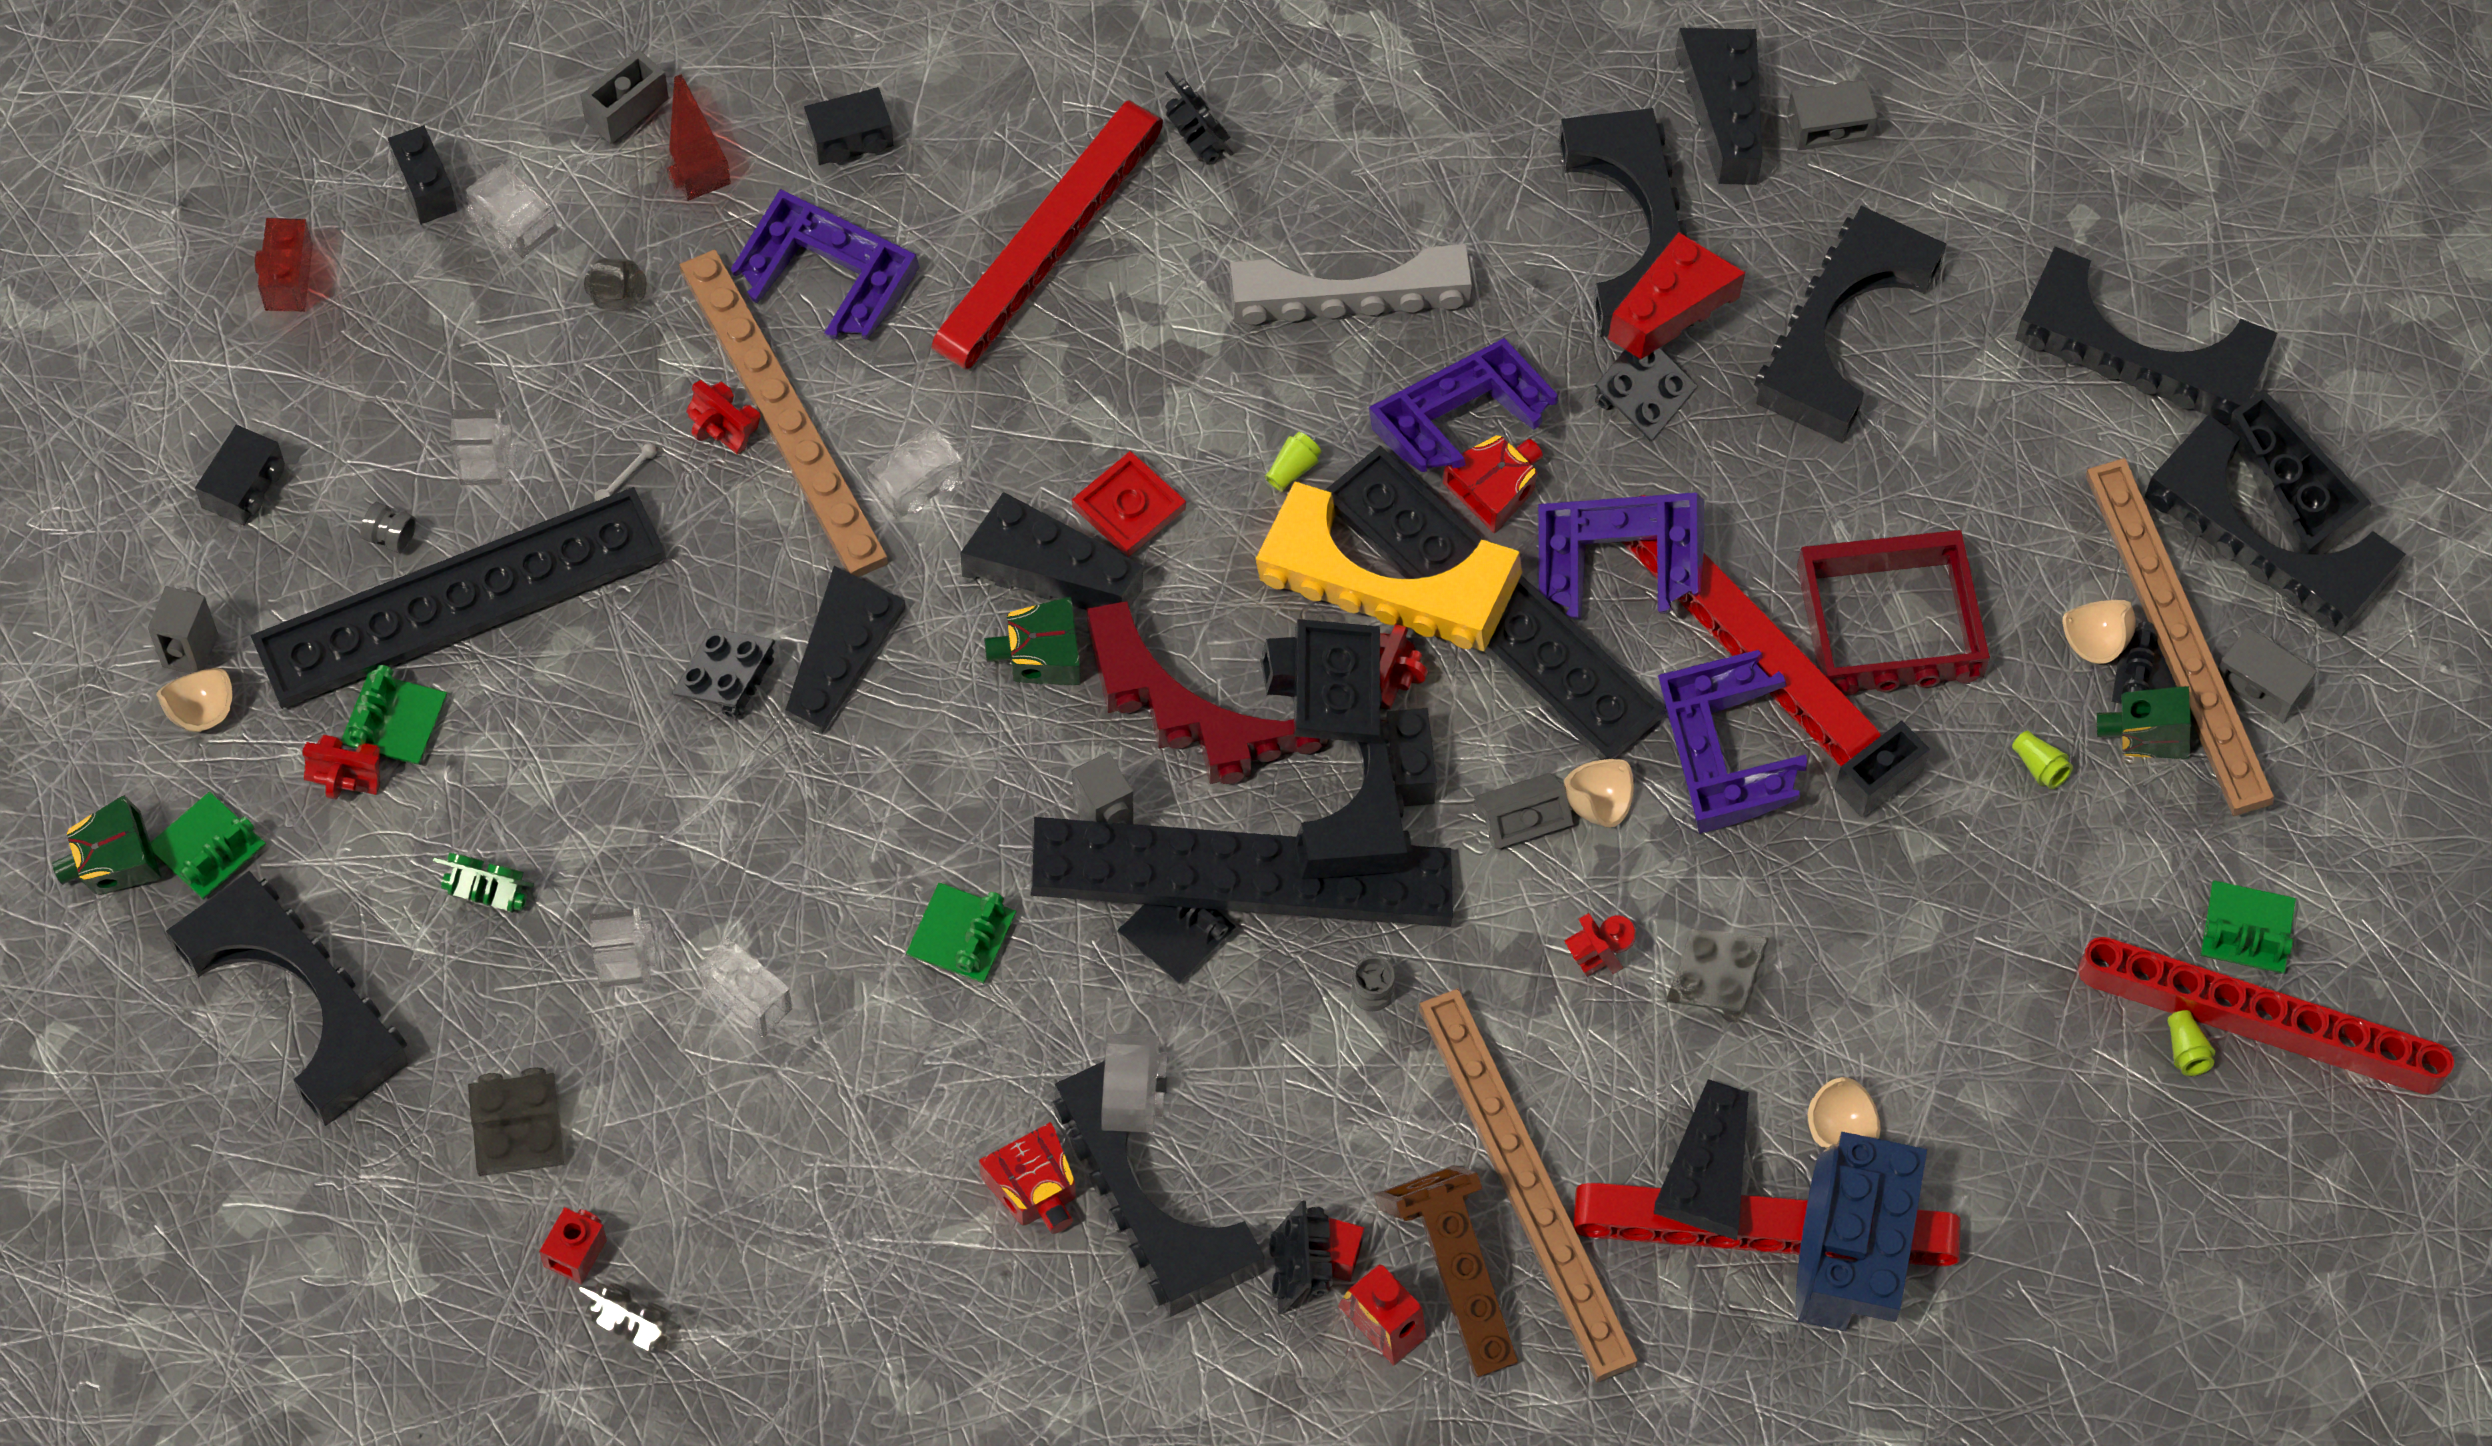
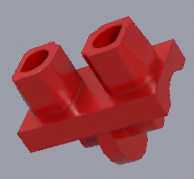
M703 380L692 385L693 398L686 410V413L689 414L688 417L695 422L691 430L692 436L698 441L706 440L711 436L716 441L724 443L737 455L744 451L749 435L758 429L761 417L760 412L751 405H745L740 409H736L732 405L734 398L732 390L722 381L712 386L707 385Z
M1395 624L1391 634L1380 633V688L1382 694L1380 708L1391 710L1399 689L1407 691L1411 683H1423L1428 675L1427 668L1420 663L1422 653L1415 650L1414 644L1406 638L1408 632L1406 626Z
M322 735L316 744L306 742L302 750L305 758L304 780L326 785L325 794L327 798L338 799L342 789L377 794L380 788V748L377 745L365 743L359 745L356 752L344 750L343 742L333 736Z
M1590 913L1579 918L1578 920L1584 929L1567 938L1564 942L1585 975L1588 977L1605 966L1609 968L1612 974L1622 970L1623 966L1614 953H1622L1633 946L1637 933L1633 923L1624 916L1614 915L1607 918L1599 928Z

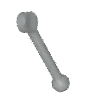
M652 443L643 445L641 454L606 490L600 489L595 493V501L611 496L647 459H652L656 456L657 447Z

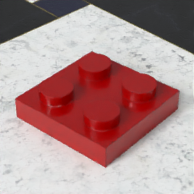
M1129 451L1072 498V508L1129 558L1185 511L1186 501L1134 453Z

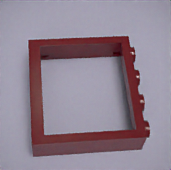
M1961 530L1801 547L1797 571L1817 668L1845 696L1855 694L1858 691L1873 689L1880 692H1888L1900 686L1909 685L1931 687L1939 682L1954 680L1960 683H1969L1984 677L1990 656ZM1947 565L1965 645V654L1834 667L1816 579Z

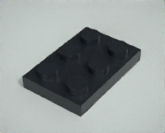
M1297 619L1295 626L1294 736L1377 743L1380 736V626Z

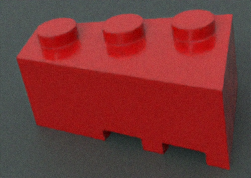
M1678 232L1614 311L1608 339L1642 359L1681 335V331L1696 321L1702 322L1710 317L1711 312L1727 302L1731 304L1739 299L1745 272Z

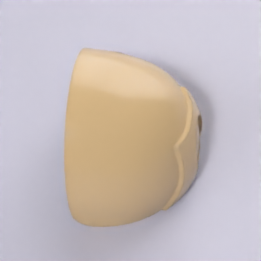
M2106 600L2082 605L2066 612L2063 616V627L2070 646L2080 657L2092 663L2102 664L2114 660L2126 649L2134 635L2136 619L2131 602L2126 600Z
M212 668L180 677L163 686L156 695L165 715L170 721L188 732H201L220 724L228 715L232 701V685L224 669Z
M1606 759L1588 762L1574 769L1564 780L1568 802L1572 809L1583 819L1596 825L1611 828L1620 824L1626 817L1632 803L1634 791L1631 767L1626 761Z
M1847 1077L1833 1079L1822 1086L1815 1097L1812 1098L1807 1114L1808 1124L1813 1139L1821 1147L1828 1148L1833 1144H1837L1841 1131L1879 1139L1880 1120L1876 1106L1866 1089L1857 1081Z

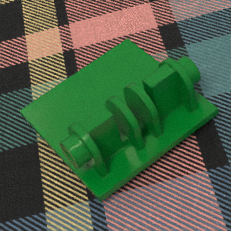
M379 665L377 670L368 673L341 741L344 746L356 749L359 745L365 743L377 745L382 756L419 765L446 699L447 692L394 679V671L390 667Z
M210 791L150 842L154 855L203 900L266 845L253 832L255 828L246 817L243 816L239 819Z
M450 852L447 860L433 858V862L453 867L451 874H444L441 883V889L447 890L450 896H457L468 900L471 898L472 902L477 903L482 896L487 879L488 883L484 893L483 904L490 906L492 903L493 907L513 913L515 909L522 911L525 907L527 895L521 894L523 886L534 887V883L522 880L524 874L522 871L490 863L488 869L484 870L482 869L484 861Z
M2213 880L2200 956L2284 974L2287 955H2290L2293 938H2290L2296 898Z
M938 883L907 949L906 955L984 984L1016 915V910L1005 907L1002 904L1004 897L996 892H989L987 897L981 898Z

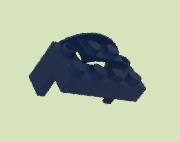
M1841 1131L1838 1143L1831 1145L1818 1155L1809 1191L1798 1263L1795 1311L1798 1322L1846 1332L1852 1313L1891 1322L1897 1321L1901 1310L1928 1149ZM1825 1252L1850 1256L1859 1260L1849 1262L1830 1258Z

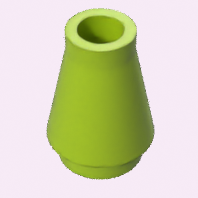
M1297 432L1294 437L1288 436L1273 465L1264 477L1272 487L1283 492L1288 485L1319 463L1317 458L1321 455L1322 451L1309 436L1302 432Z
M2029 730L2021 733L2012 744V749L2020 756L2040 786L2046 785L2049 789H2055L2067 780L2073 770V765L2069 762V756L2066 753L2039 739Z
M2182 1010L2173 1013L2168 1017L2167 1022L2170 1027L2175 1067L2181 1069L2182 1074L2185 1076H2197L2209 1071L2215 1063L2213 1059L2215 1056L2214 1048L2195 1022L2190 1011Z

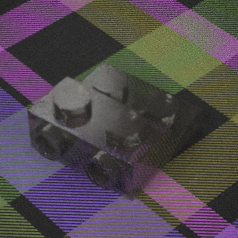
M538 1067L525 1069L520 1073L521 1077L503 1079V1075L498 1073H487L477 1078L478 1083L468 1084L478 1176L565 1165L559 1093L554 1073L546 1074L545 1069Z

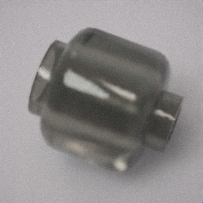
M601 258L594 263L591 271L586 273L584 287L586 293L590 295L593 304L600 309L631 310L637 305L638 301L644 298L647 281L644 272L640 270L633 260Z

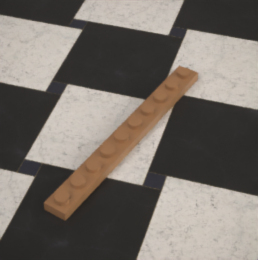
M714 249L679 264L680 272L756 410L760 412L762 421L846 572L860 577L887 565V555L717 251Z
M2119 459L2087 469V481L2146 617L2155 626L2154 630L2158 633L2157 642L2176 686H2189L2190 718L2233 817L2273 805V793L2126 459Z
M1459 988L1419 1003V1012L1596 1383L1636 1367L1638 1360Z

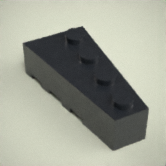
M1679 28L1675 56L1678 65H1681L1687 92L1691 94L1695 106V116L1698 125L1702 127L1705 136V146L1718 184L1757 185L1762 163L1756 29Z
M2264 389L2232 412L2229 429L2241 437L2237 449L2294 552L2325 554L2366 523L2371 507L2369 499Z
M1005 492L1001 494L960 552L962 577L976 580L977 577L995 581L996 586L1010 590L1012 586L1035 592L1036 597L1050 600L1051 597L1058 599L1071 597L1072 606L1085 610L1125 601L1128 602L1130 609L1143 590L1142 564Z

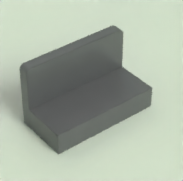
M1551 773L1473 797L1475 806L1484 814L1490 843L1495 849L1573 825L1565 786Z

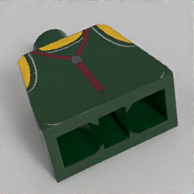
M1071 597L1011 611L1007 614L1008 636L984 638L986 661L1011 660L1013 681L1017 683L1080 685V666Z
M2189 686L2125 692L2121 695V712L2096 713L2097 737H2122V754L2125 756L2189 759Z
M125 795L69 828L67 837L72 854L52 862L54 873L62 885L80 878L93 893L99 895L161 878L141 812Z

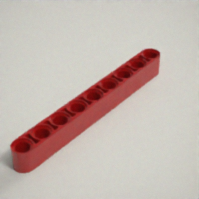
M1130 100L1121 105L941 325L932 342L931 348L934 352L965 370L970 369L978 361L1154 144L1163 127L1162 118Z
M1657 539L1621 542L1658 580ZM1703 552L1700 595L1695 597L1691 591L1677 600L1732 656L1756 650L1762 653V659L1757 665L1769 678L1779 671L1784 676L1786 687L1769 694L1840 767L1878 739L1881 734L1876 727Z
M2098 937L2091 940L2085 948L2079 963L2078 973L2080 979L2094 989L2172 1014L2188 1010L2197 1022L2420 1094L2430 1095L2438 1092L2454 1067L2452 1053L2447 1047L2439 1043L2108 937ZM2092 959H2102L2106 961L2109 967H2100ZM2133 972H2143L2150 980H2140ZM2174 985H2183L2187 987L2191 993H2181L2177 991ZM2215 998H2224L2232 1006L2224 1007L2218 1004ZM2256 1011H2265L2273 1020H2264ZM2298 1024L2309 1026L2314 1033L2303 1032L2298 1027ZM2339 1038L2350 1039L2355 1044V1047L2344 1045ZM2381 1051L2391 1052L2397 1060L2385 1058ZM2422 1064L2433 1066L2438 1071V1074L2426 1071Z
M1585 1183L1576 1187L1574 1229L1578 1235L1584 1237L1800 1255L1808 1200L1741 1195L1739 1230L1737 1240L1654 1214L1655 1202L1661 1188L1604 1183ZM1917 1209L1908 1264L1927 1266H1952L1960 1262V1217L1949 1212ZM1825 1252L1830 1258L1859 1260L1850 1256Z

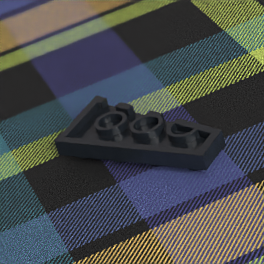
M834 566L785 709L786 717L822 735L904 611L905 600Z
M1709 1079L1707 1080L1656 1199L1654 1214L1737 1240L1749 1092Z

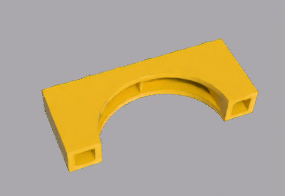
M1294 482L1256 557L1260 581L1274 589L1280 590L1285 588L1301 593L1305 598L1312 601L1323 600L1338 605L1349 613L1361 612L1376 617L1380 622L1387 625L1398 624L1406 626L1425 637L1436 636L1451 641L1462 649L1474 648L1485 652L1521 577L1522 568L1519 551L1481 539L1477 548L1466 560L1441 574L1420 579H1395L1380 576L1366 571L1351 562L1333 542L1330 535L1336 514L1332 493Z

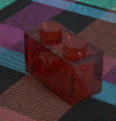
M266 218L262 250H257L255 254L256 274H259L258 288L265 311L305 312L313 249L306 219Z

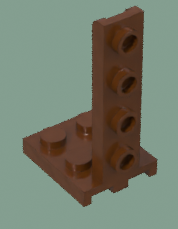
M1452 1165L1374 1194L1379 1211L1393 1215L1395 1218H1403V1221H1408L1421 1217L1471 1369L1476 1377H1480L1517 1363L1518 1360L1464 1200L1469 1198L1468 1194L1483 1189L1478 1173Z

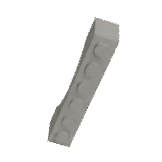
M1466 244L1426 247L1413 259L1396 269L1373 277L1354 280H1328L1306 276L1286 269L1270 259L1230 262L1229 278L1234 323L1259 324L1264 321L1284 319L1286 321H1299L1303 318L1323 316L1326 318H1338L1342 315L1350 314L1377 315L1382 312L1402 310L1404 312H1417L1421 309L1441 307L1444 309H1456L1470 304L1472 285Z

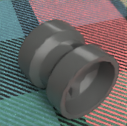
M375 502L369 507L363 519L360 533L361 539L374 544L385 542L387 549L401 554L407 549L413 538L416 518L405 512L395 514L391 512L389 506Z
M1367 956L1355 965L1352 974L1351 995L1355 1004L1361 1009L1369 1012L1379 1011L1391 1002L1395 982V973L1391 963L1379 956Z

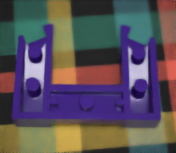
M780 189L731 267V272L734 276L744 275L752 286L747 291L748 296L758 304L800 246L858 273L859 276L824 334L829 339H838L839 333H862V339H868L892 310L920 267L916 254Z
M1503 338L1370 406L1369 413L1372 430L1404 461L1421 472H1427V468L1452 465L1453 468L1465 466L1464 457L1431 422L1432 420L1488 392L1511 414L1534 430L1543 422L1541 414L1548 405H1556L1558 403V395L1512 345Z
M1697 492L1538 504L1539 592L1549 601L1552 600L1568 607L1566 615L1572 619L1579 620L1582 615L1586 544L1657 539L1658 612L1666 614L1672 611L1671 602L1691 591L1695 597L1700 595L1704 552L1705 500Z
M1759 650L1658 675L1663 701L1672 728L1699 834L1763 815L1800 798V791L1793 788L1797 771H1806L1807 769L1806 754L1727 774L1711 713L1786 687L1785 678L1779 671L1769 678L1757 665L1762 659V653Z

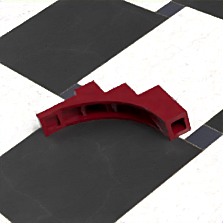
M1127 601L1087 609L1088 632L1108 713L1117 711L1120 713H1131L1143 706H1148L1158 748L1170 747L1179 749L1190 745L1192 742L1199 741L1210 784L1219 782L1222 784H1233L1241 781L1244 777H1250L1251 761L1254 760L1269 762L1277 759L1280 755L1295 752L1310 754L1318 751L1321 747L1327 746L1328 739L1294 736V719L1280 721L1242 715L1214 705L1184 688L1158 664L1144 645L1134 625Z

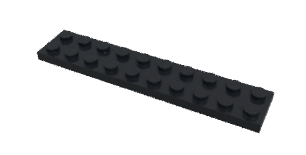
M1380 445L1324 490L1332 493L1335 514L1405 579L1431 577L1456 567L1473 553L1482 539ZM1521 575L1485 653L1600 760L1615 759L1665 716L1666 707Z
M632 487L250 636L281 709L363 678L373 670H377L379 665L391 667L665 560L666 556L635 487Z
M1034 817L1030 896L1450 927L1453 919L1451 848L1411 845V854L1406 856L1400 872L1301 880L1294 843L1296 836L1124 823L1108 824V822Z

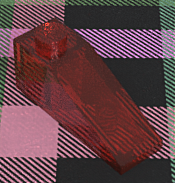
M682 74L674 77L669 145L671 166L667 167V173L675 189L681 187L689 201L730 185L731 180L728 161Z

